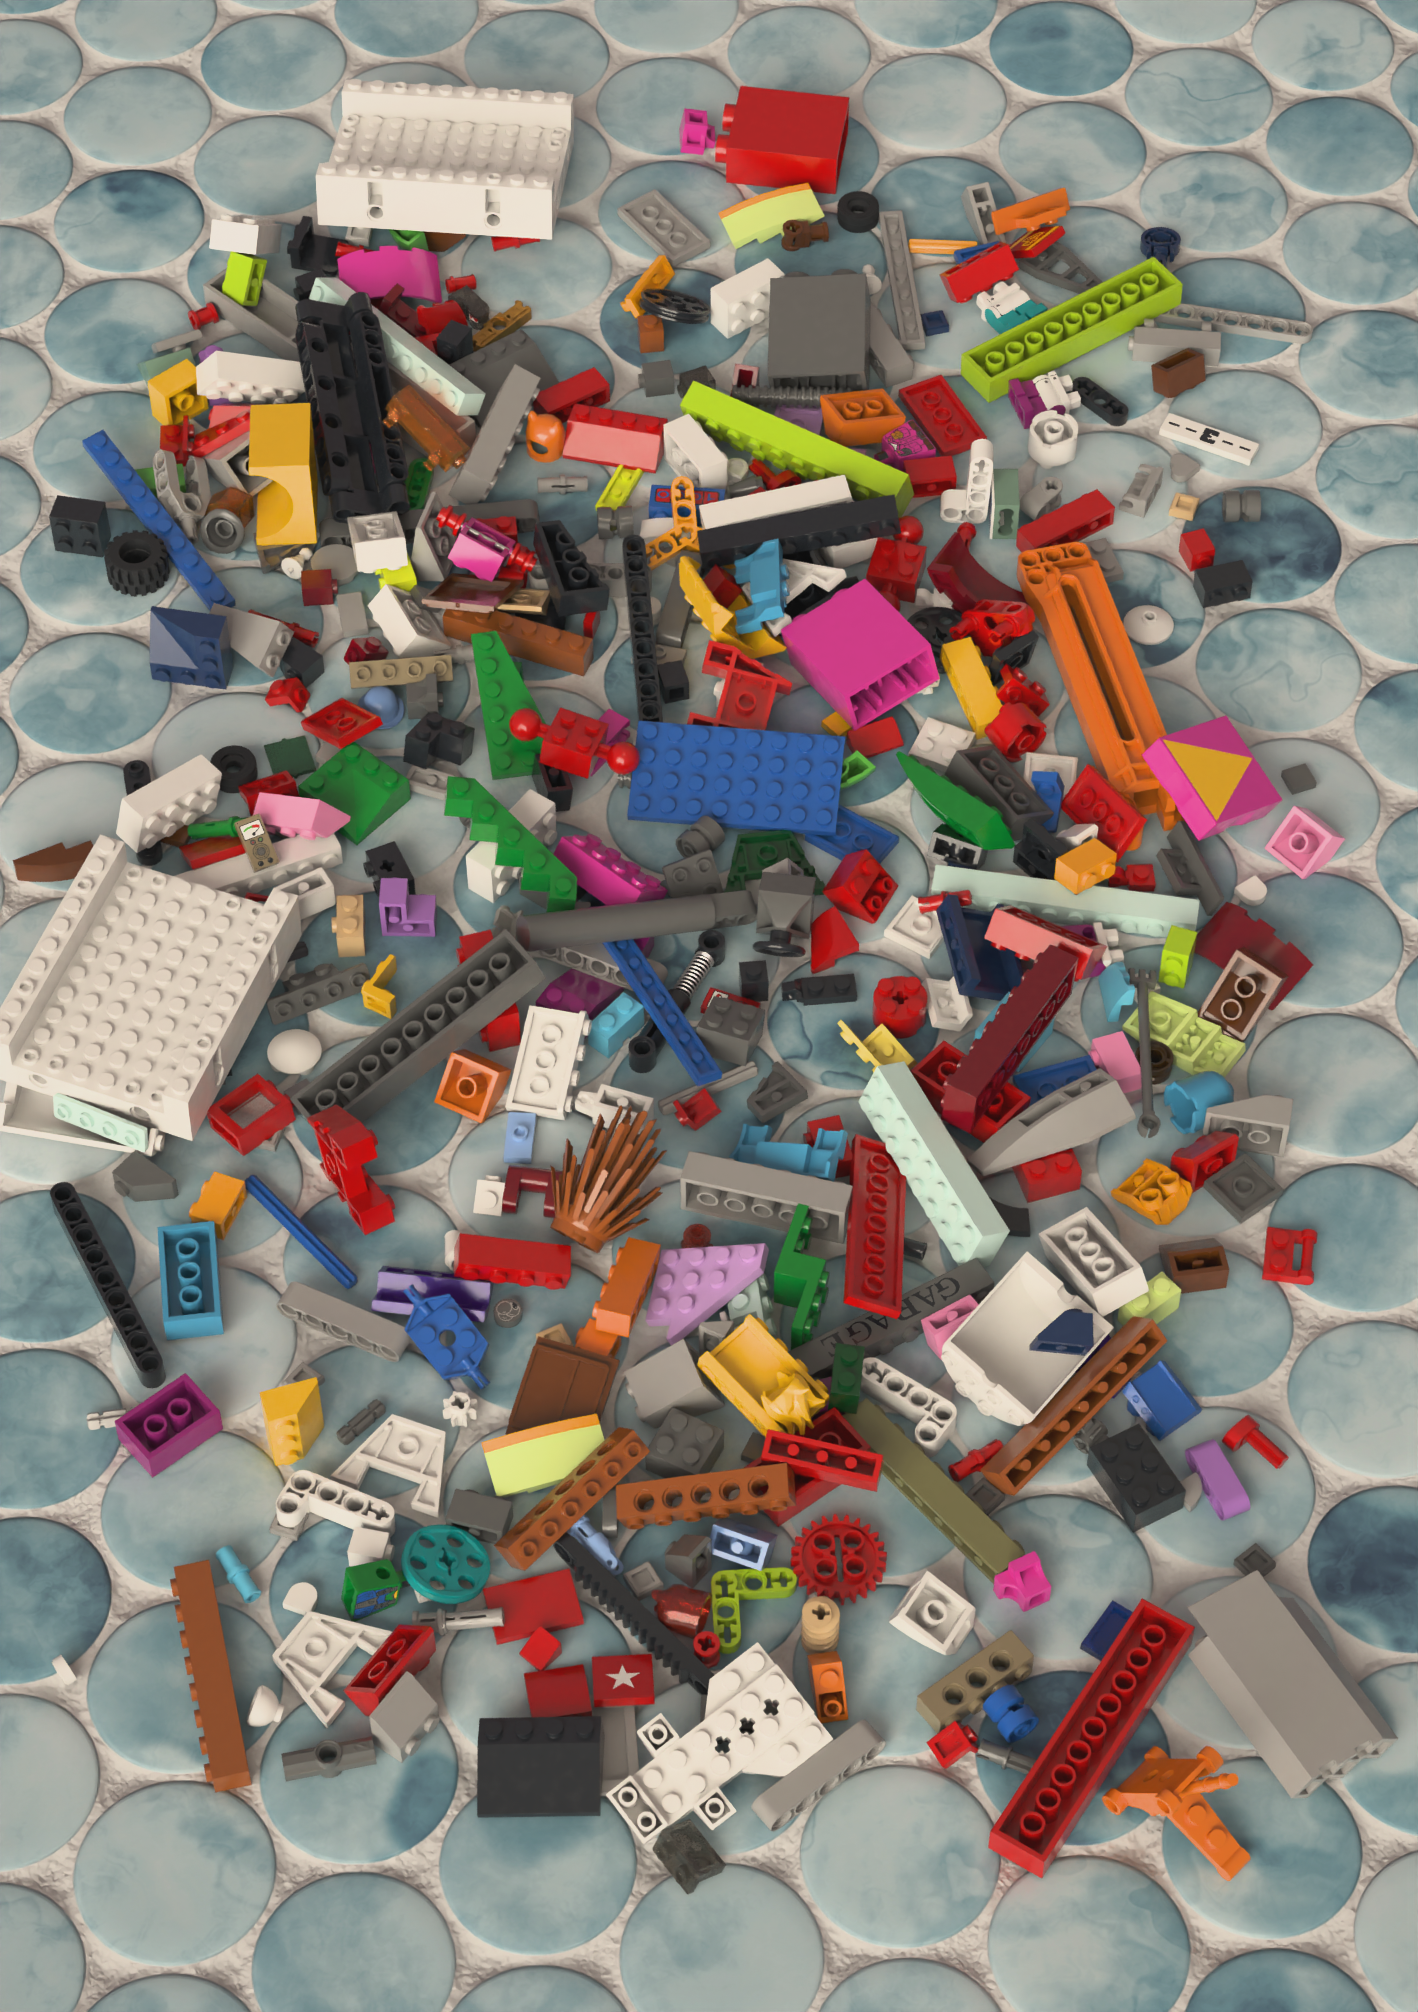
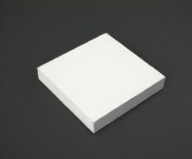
M1026 752L1023 779L1037 793L1031 781L1032 772H1058L1065 786L1064 799L1076 781L1078 757Z
M912 895L884 930V936L930 959L944 941L936 911L921 914L919 906L929 904H918V898Z

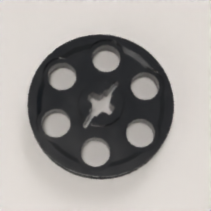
M667 289L643 290L639 301L642 309L655 316L687 324L707 322L709 319L708 314L711 310L707 303L696 297Z
M930 607L914 613L907 621L931 644L933 656L939 658V661L936 662L938 673L944 674L946 672L940 661L942 645L936 639V632L938 638L943 641V644L955 641L950 636L953 633L949 631L951 627L962 621V613L946 607ZM945 617L951 619L952 623L945 625L939 620ZM917 622H925L928 627L920 629L915 624Z

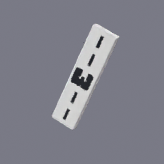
M1171 413L1166 417L1159 432V435L1248 466L1259 450L1258 443Z

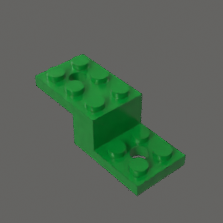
M799 1203L774 1271V1303L797 1308L791 1326V1350L813 1340L812 1328L813 1326L818 1327L821 1317V1310L819 1308L821 1303L825 1304L829 1293L827 1284L830 1272L826 1271L825 1259L802 1254L804 1249L808 1250L812 1239L810 1230L813 1219L809 1218V1206Z

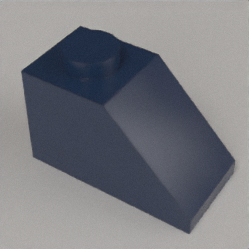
M1075 1308L1064 1311L1036 1336L1029 1345V1350L1085 1356L1094 1346L1093 1313H1085L1083 1310Z

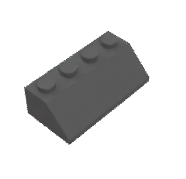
M994 745L957 750L945 772V776L950 779L953 785H961L967 790L969 795L973 797L977 795L987 806H995L1002 813V821L1012 831L1010 836L1013 841L1022 840L1023 824L1029 819H1033L1037 824L1042 825L1054 814Z

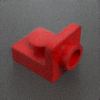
M957 1721L952 1722L926 1742L941 1766L945 1769L969 1751L977 1753L979 1749L975 1742L979 1739L975 1731L968 1724L964 1726Z

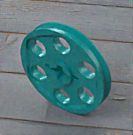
M430 1525L417 1530L406 1542L401 1556V1568L411 1587L422 1596L444 1604H460L474 1599L485 1587L491 1569L490 1559L483 1545L468 1532L449 1525ZM456 1539L461 1543V1547H453L447 1540ZM428 1540L433 1544V1547L425 1548L419 1541ZM475 1559L481 1564V1567H472L467 1563V1560ZM419 1561L425 1568L416 1569L410 1562ZM466 1580L471 1583L473 1588L465 1589L459 1585L458 1581ZM438 1581L443 1584L444 1589L437 1590L430 1585V1582Z

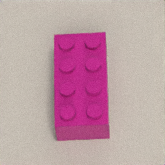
M575 834L574 836L561 837L553 855L577 877V885L604 904L616 905L664 899L668 890L660 885V880L641 872L640 866L621 858L620 852L601 844L602 840L592 834L586 836Z

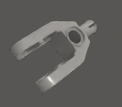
M159 449L153 457L157 497L174 522L181 525L182 532L192 544H196L199 541L196 523L204 517L211 498L206 462L203 458L188 457L185 484L188 485L189 493H183L180 491L174 453Z

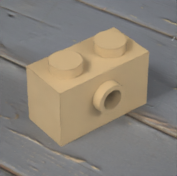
M363 894L336 896V917L331 918L332 933H336L339 957L365 956V907Z

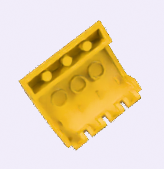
M682 556L680 558L679 576L680 586L686 594L684 598L694 606V613L702 618L701 624L712 633L710 637L713 641L734 646L751 659L783 652L787 648L779 635L774 637L764 622H762V630L738 635L735 625H737L735 611L751 605L744 596L743 591L726 609L716 601L699 576L697 569L701 566L700 563L689 556Z

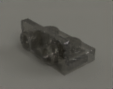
M690 1819L663 1829L652 1848L658 1859L664 1864L686 1894L693 1893L699 1882L722 1873L726 1866Z

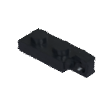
M854 974L798 978L781 984L782 1000H797V1002L803 1003V1006L857 1001Z

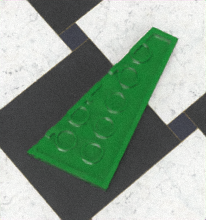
M497 631L471 634L492 780L532 775L535 754H541L544 738L537 737L531 741H520L512 735L509 721L517 710L529 708L540 715L542 723H546Z

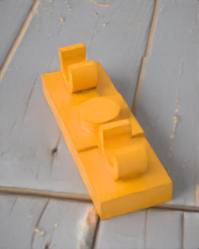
M659 255L629 294L626 295L625 301L620 303L625 312L631 311L635 318L644 315L646 312L639 305L641 292L646 289H664L675 275L665 255Z

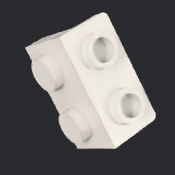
M954 976L950 981L925 978L921 985L927 992V1009L932 1027L961 1031L973 1015L968 996L959 995Z

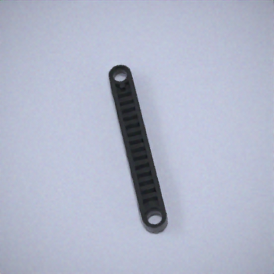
M565 1532L553 1546L562 1560L575 1571V1580L577 1582L583 1581L584 1589L591 1588V1596H598L599 1604H606L607 1612H614L615 1620H622L624 1628L630 1627L631 1635H638L639 1643H646L648 1652L655 1651V1659H663V1667H671V1675H679L680 1684L688 1682L700 1695H708L709 1680L715 1675L571 1534Z

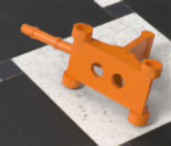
M1153 1746L1144 1755L1145 1761L1117 1789L1111 1788L1102 1797L1103 1803L1116 1815H1120L1128 1806L1140 1808L1151 1816L1158 1814L1167 1816L1217 1868L1220 1876L1230 1881L1251 1860V1857L1244 1848L1240 1847L1201 1793H1210L1217 1789H1229L1231 1786L1238 1784V1776L1234 1773H1223L1216 1777L1210 1776L1199 1780L1200 1777L1215 1773L1224 1763L1221 1755L1210 1746H1205L1197 1754V1759H1170L1161 1748Z

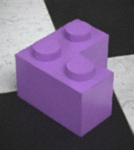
M381 878L379 909L382 936L435 937L437 922L436 895H409L408 878Z

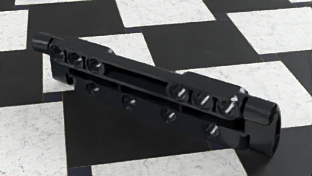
M364 292L354 293L349 297L345 306L310 299L301 300L295 306L298 321L295 334L306 400L307 403L311 404L314 445L322 490L325 496H329L333 520L348 524L347 517L397 511L398 516L402 515L410 508L405 480L408 477V468L380 322L373 313L370 296ZM349 331H350V336H351V341H352V346H353V352H354V357H355V362H356V368H357L358 377H356V371H355V366H354V361H353V355H352V350H351V345H350V339H349V334H348ZM369 444H371V448H372V454H373V459H374V464H375V470H376V475H377L378 486H379V491H380V492H378V490H377V484H376V479H375L374 468H373V463H372V457H371V452H370Z

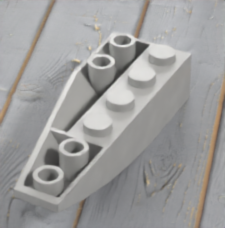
M1099 1068L1052 1092L1028 1107L981 1145L967 1159V1163L982 1176L1091 1142L1136 1119V1116L1116 1079Z

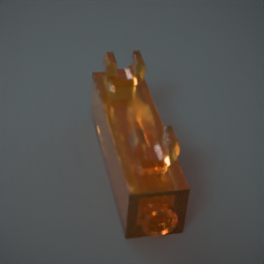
M410 384L392 397L385 408L388 411V417L383 420V423L388 428H391L398 422L429 454V459L423 463L429 471L433 470L437 465L445 472L453 467L458 469L467 460L464 456L470 447Z

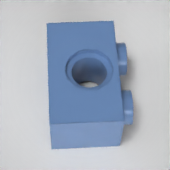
M729 1518L719 1519L713 1524L710 1535L712 1554L762 1571L770 1563L778 1535Z

